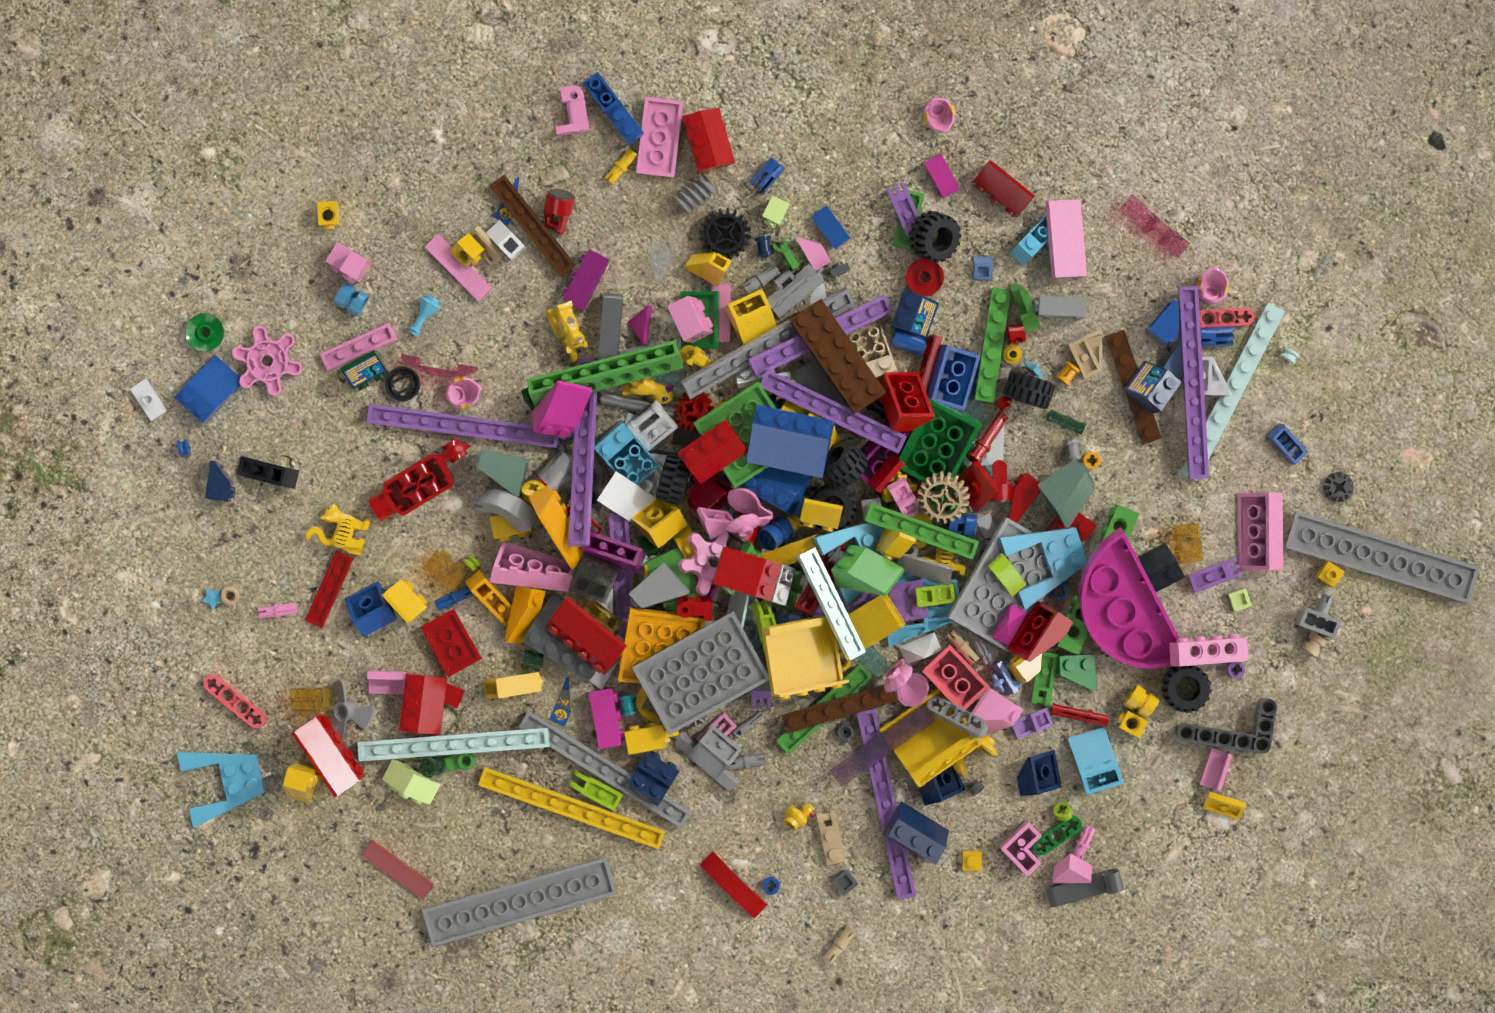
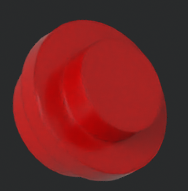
M1006 396L999 398L994 402L995 410L997 412L1007 411L1011 408L1012 399Z

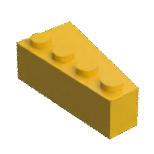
M298 761L288 767L283 787L289 798L310 804L315 786L320 783L321 777L312 764Z

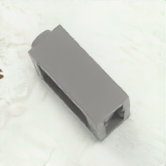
M1039 296L1033 301L1037 317L1083 319L1086 316V298Z

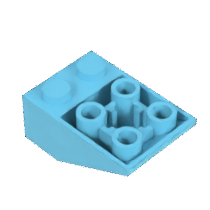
M621 420L594 444V449L615 472L623 475L636 485H639L660 466Z
M1105 727L1068 738L1086 795L1124 784Z

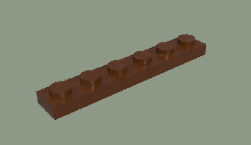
M505 175L489 186L561 277L576 266Z
M1121 330L1105 337L1124 389L1138 368L1125 330ZM1125 392L1142 444L1161 439L1154 414L1148 413Z
M883 684L781 715L786 732L791 733L898 700L895 691L887 693L884 690Z

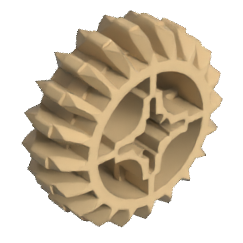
M942 471L939 477L936 473H933L932 478L927 477L926 483H921L923 489L918 490V494L921 496L917 500L922 502L919 505L920 509L926 508L923 514L927 515L930 513V520L936 517L937 523H939L940 519L947 523L949 518L951 522H954L955 516L961 518V512H966L967 509L965 507L969 506L967 499L970 498V494L966 493L968 487H962L964 480L957 482L958 475L953 479L951 478V472L946 477ZM944 484L943 488L940 490H930L936 485ZM952 487L957 492L959 497H956V495L952 494L949 488ZM944 491H946V499L944 500L942 505L941 496L944 494ZM929 498L937 503L938 509L931 504ZM947 505H957L951 510L944 511V507Z

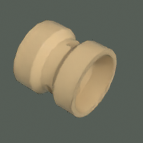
M1312 631L1309 635L1310 641L1304 642L1301 648L1317 658L1320 654V647H1325L1328 642Z

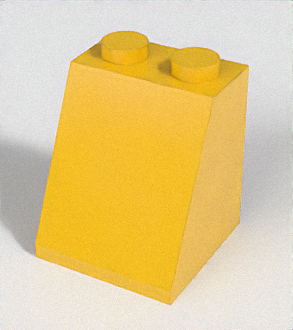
M888 594L887 596L878 595L848 614L865 649L904 627L906 624Z

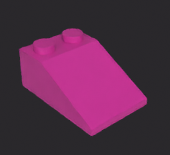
M557 381L531 412L533 431L544 435L568 438L578 426L592 393V387Z

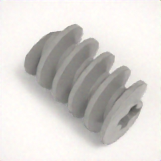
M704 174V180L700 177L697 178L698 184L693 181L691 182L692 189L687 186L685 187L686 194L679 191L680 198L673 196L683 211L691 214L690 207L692 206L697 209V201L704 204L702 197L709 200V192L714 195L716 194L715 188Z

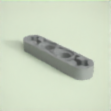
M939 696L932 697L927 702L930 713L935 717L976 738H981L987 734L988 726L982 718ZM949 711H955L953 715L946 716ZM963 718H969L966 723H960Z

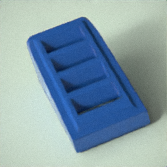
M1279 423L1266 435L1293 465L1297 464L1308 453L1284 424ZM1286 437L1289 438L1284 444H1281ZM1292 443H1294V445L1287 451L1286 448L1290 446ZM1298 448L1299 451L1292 457L1291 454Z

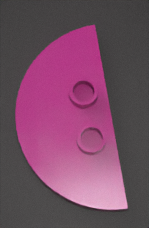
M1120 527L1096 547L1083 569L1078 591L1079 608L1083 622L1099 647L1114 659L1140 668L1171 666L1169 643L1177 642L1176 639L1179 636L1125 532Z

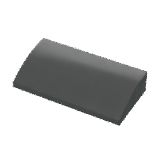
M812 358L791 374L796 383L849 408L815 358ZM866 407L858 413L865 416L870 411ZM834 424L838 435L842 433L844 430H846L845 428L837 424Z

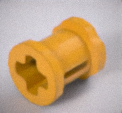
M1066 361V366L1055 377L1065 385L1070 386V381L1080 370L1072 363Z
M1089 452L1083 456L1082 463L1085 464L1087 469H1096L1101 464V458L1096 452ZM1090 455H1092L1093 459H1096V462L1093 463L1092 466L1090 463H1087V459L1090 458Z

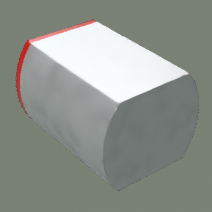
M560 450L536 476L545 486L549 485L552 491L556 489L559 493L572 479L573 460L563 450Z

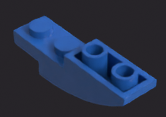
M599 72L583 82V85L628 145H631L644 135L642 129Z

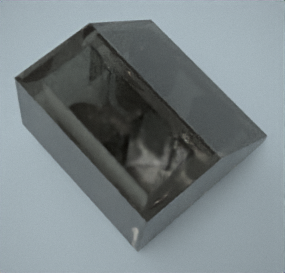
M584 554L569 590L606 604L620 567Z

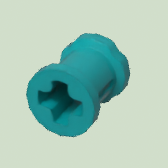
M635 694L618 697L622 707L621 716L638 713L633 699Z

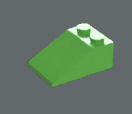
M851 544L831 569L837 587L881 596H887L905 571L903 567L874 551Z
M679 546L644 562L648 566L649 575L660 565L666 563L691 592L682 597H702L696 593L695 588L697 584L692 573H682L678 568L679 561L684 559ZM679 598L663 602L666 612L677 613L675 603Z

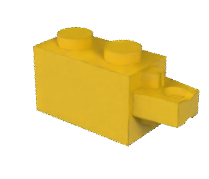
M658 721L647 723V727L640 728L639 725L629 726L628 730L625 731L628 754L667 748L666 742H670V737L678 736L679 730L669 735L665 726L658 724Z

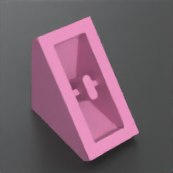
M701 507L697 509L702 527L710 539L726 532L728 523L734 520L728 511Z
M1069 854L1054 866L1052 882L1091 883L1092 865Z

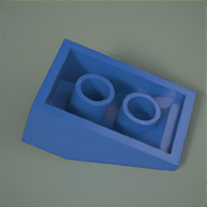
M215 355L186 383L174 398L202 423L207 424L241 386L239 382L240 376Z

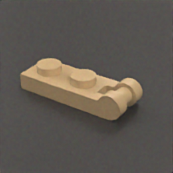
M835 809L829 810L830 812L816 813L827 866L846 862ZM831 820L832 825L825 826L824 821Z

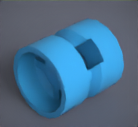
M345 282L338 291L334 304L343 309L347 307L348 312L358 317L364 309L369 295L361 290L356 291L354 286Z

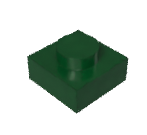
M644 535L637 536V547L643 549L645 556L658 555V548L648 541Z

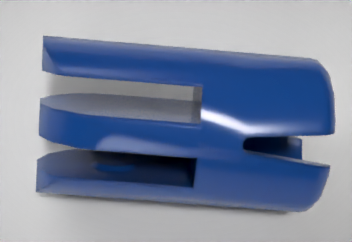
M770 157L749 183L751 185L756 183L755 189H761L760 193L764 195L785 168L777 160Z
M1234 327L1201 328V346H1233Z
M896 329L890 346L911 354L921 355L926 349V341L920 336Z

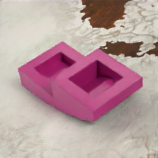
M941 153L924 162L942 198L960 190Z

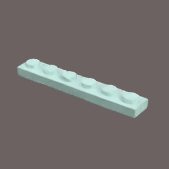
M816 548L797 556L847 661L865 653L862 642Z

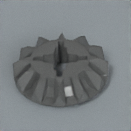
M1334 472L1324 481V494L1333 502H1344L1351 498L1354 491V482L1349 475L1343 472ZM1344 481L1342 488L1345 493L1342 491L1335 492L1336 486L1333 482L1340 484Z

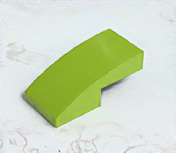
M1003 554L988 565L995 578L1001 582L1010 596L1013 597L1027 585Z
M950 583V585L942 584L915 588L918 607L955 603L953 583Z

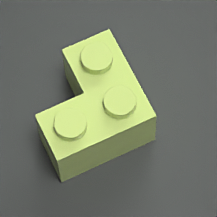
M392 759L382 778L383 781L388 783L387 787L395 792L399 791L398 795L408 800L411 797L412 801L420 805L422 802L430 805L441 785L431 777L416 772L408 765Z

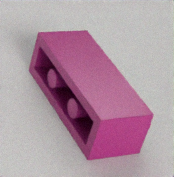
M613 687L590 691L589 696L599 749L622 745V740H625L624 729L619 727V721H622L620 710H616L615 703L619 702L617 691H613Z

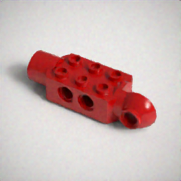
M456 438L443 446L444 451L439 454L435 452L429 454L383 483V490L367 499L377 518L383 522L396 513L405 516L454 485V476L445 462L449 460L451 463L458 461L467 455L465 450L471 446Z

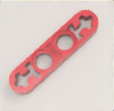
M1249 308L1199 310L1200 328L1250 325L1255 318L1254 312ZM1244 311L1247 315H1250V319H1247V322H1244V319H1237L1238 323H1235L1236 317L1234 312H1237L1236 316L1243 315ZM1225 312L1229 313L1232 317L1229 323H1224L1221 320V315ZM1206 313L1212 316L1210 324H1204L1202 321V316Z
M212 674L204 679V688L253 728H261L265 725L266 715L222 678ZM216 679L217 681L215 684L217 686L221 687L223 684L225 687L222 688L217 694L216 691H218V689L214 686L210 688V682L208 680ZM225 690H230L233 694L230 701L223 699L222 694ZM240 702H244L248 706L245 713H241L237 709V705ZM251 709H254V712H252L254 716H261V724H254L255 719L252 716H249L248 719L245 717L250 713Z

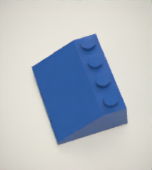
M757 405L747 462L823 478L835 421Z
M768 467L739 487L749 489L757 497L793 515L813 476ZM724 472L722 476L726 477L729 480L728 476Z

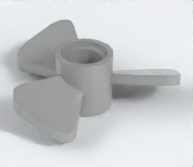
M335 681L332 684V688L340 703L334 706V717L330 721L334 730L344 738L347 722L353 720L361 728L368 727L375 714V707H359L356 701H347L344 681Z

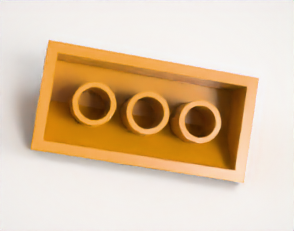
M547 485L528 497L540 521L573 570L584 554L583 546L571 547L568 545L570 518L566 512L567 507L565 503L560 504L559 500H561V497L556 489L552 491L550 486Z

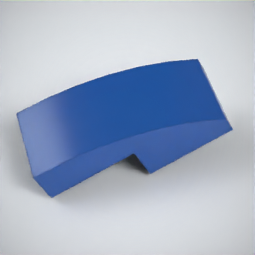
M827 205L811 216L835 250L851 239Z

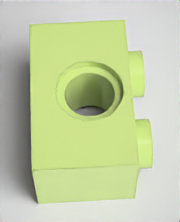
M772 195L762 215L764 225L772 229L775 226L779 228L790 204Z

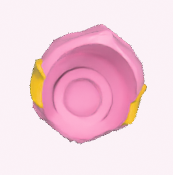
M932 98L923 109L924 121L934 131L947 133L955 121L956 112L954 106L947 99Z
M1217 266L1204 272L1197 280L1199 297L1208 304H1215L1226 298L1229 287L1228 278Z
M458 377L448 384L445 396L448 402L457 409H466L477 403L482 387L471 378Z

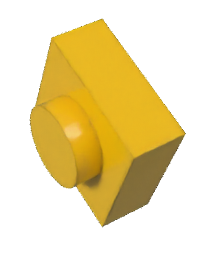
M962 851V870L982 871V851Z

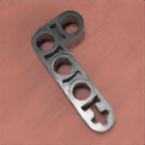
M604 293L598 360L619 355L623 294Z
M1117 868L1092 874L1091 883H1058L1045 888L1050 907L1064 905L1103 893L1113 894L1125 890L1120 871Z

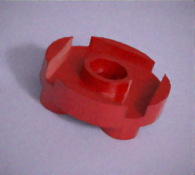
M925 258L917 259L909 266L906 272V284L913 293L924 297L934 295L940 290L944 282L943 269L936 262ZM922 272H926V275H930V279H927V283H924L923 280L919 279V276H922Z

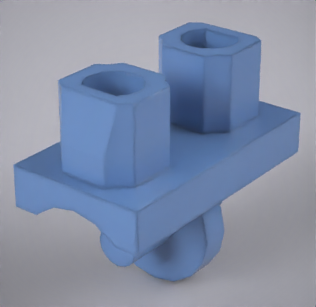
M1010 660L1000 661L990 666L994 672L991 675L994 681L990 684L991 689L997 687L999 692L1005 691L1007 696L1017 693L1019 691L1018 688L1023 685L1019 684L1014 677L1011 678L1009 675V670L1006 666L1011 662Z

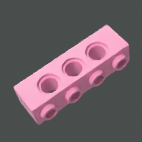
M1229 634L1228 638H1223L1222 635L1211 636L1210 640H1205V637H1194V641H1188V638H1177V642L1169 643L1171 666L1248 661L1247 638H1241L1240 634ZM1208 646H1210V653H1209V654H1208V651H1207ZM1191 647L1193 648V654H1192V655L1190 654V649H1191Z

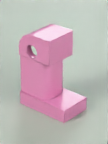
M577 86L560 88L562 102L566 104L569 124L556 126L557 135L563 136L590 131L585 96L581 88ZM573 94L578 95L576 99L571 98Z

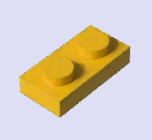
M1210 791L1203 803V809L1237 820L1240 819L1246 807L1245 802Z

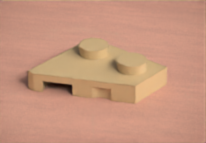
M1102 328L1068 344L1084 379L1102 371Z

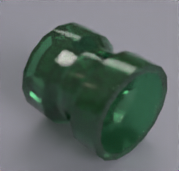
M525 650L521 668L528 669L530 666L533 671L540 672L544 655L542 653L532 655V651Z
M441 756L423 759L420 763V772L427 778L441 775L446 771V761Z

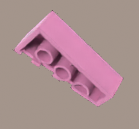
M503 541L492 569L490 583L568 592L575 568L572 570L564 559Z

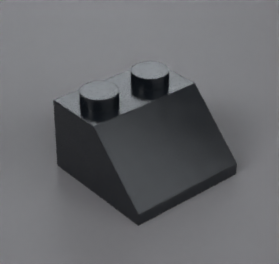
M1166 543L1138 556L1155 592L1185 578L1176 558Z

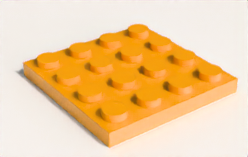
M629 607L623 642L627 647L620 659L617 680L619 682L641 684L632 667L704 628L706 621L703 620V616L681 618L674 612Z

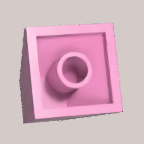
M988 687L972 711V714L982 718L988 726V732L992 733L1013 726L1019 719L1023 709Z

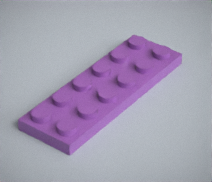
M922 579L896 583L888 593L904 621L929 617L927 606H917L915 588L924 587ZM861 592L849 605H844L843 603L847 614L878 595ZM819 606L813 617L825 615L821 606Z

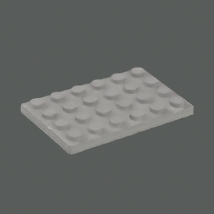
M1004 516L947 617L1012 654L1011 651L1007 650L1008 646L993 638L992 634L1010 603L1027 612L1018 628L1019 630L1036 602L1027 609H1023L1018 593L1013 597L1010 596L1001 582L995 578L988 565L1001 554L1004 555L999 537L1030 534L1032 532ZM1040 543L1005 556L1027 584L1024 587L1051 577ZM1043 596V597H1042L1041 599H1039L1038 601H1040V602L1042 603V601H1043V599H1044L1045 596Z
M734 611L632 667L669 735L769 681L768 672Z

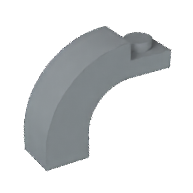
M487 488L484 494L476 498L475 504L472 507L475 514L495 513L509 521L518 532L530 530L538 519L535 510L526 502L507 491L497 488Z

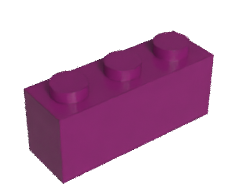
M590 249L588 252H583L579 260L581 262L579 269L575 268L570 277L573 280L571 285H566L561 295L564 297V302L572 301L573 306L583 312L610 263V259Z
M590 532L589 546L582 547L585 557L638 574L645 559L642 548Z

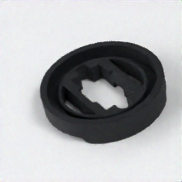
M397 367L386 377V391L397 401L411 400L420 390L419 376L410 368ZM399 373H406V374L402 375L401 377H399V378L393 380V378H394L397 374H399ZM406 377L413 378L412 385L399 392L392 390L395 387L394 383ZM413 388V390L409 394L404 396L400 395Z

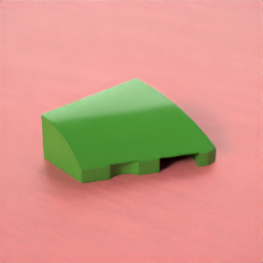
M1011 284L1010 288L1026 332L1040 328L1041 326L1028 291L1021 285Z

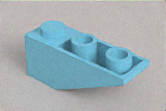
M1046 215L1010 252L1022 266L1048 241Z

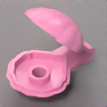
M735 488L728 492V504L735 511L747 515H742L729 522L726 527L727 531L738 533L740 537H744L753 533V529L757 526L764 527L773 518L772 511L762 507L756 494L749 489Z
M900 659L886 672L885 677L887 679L884 684V690L887 693L897 690V699L904 706L914 707L920 705L928 695V681L921 674L912 673L913 668L908 666L904 659Z

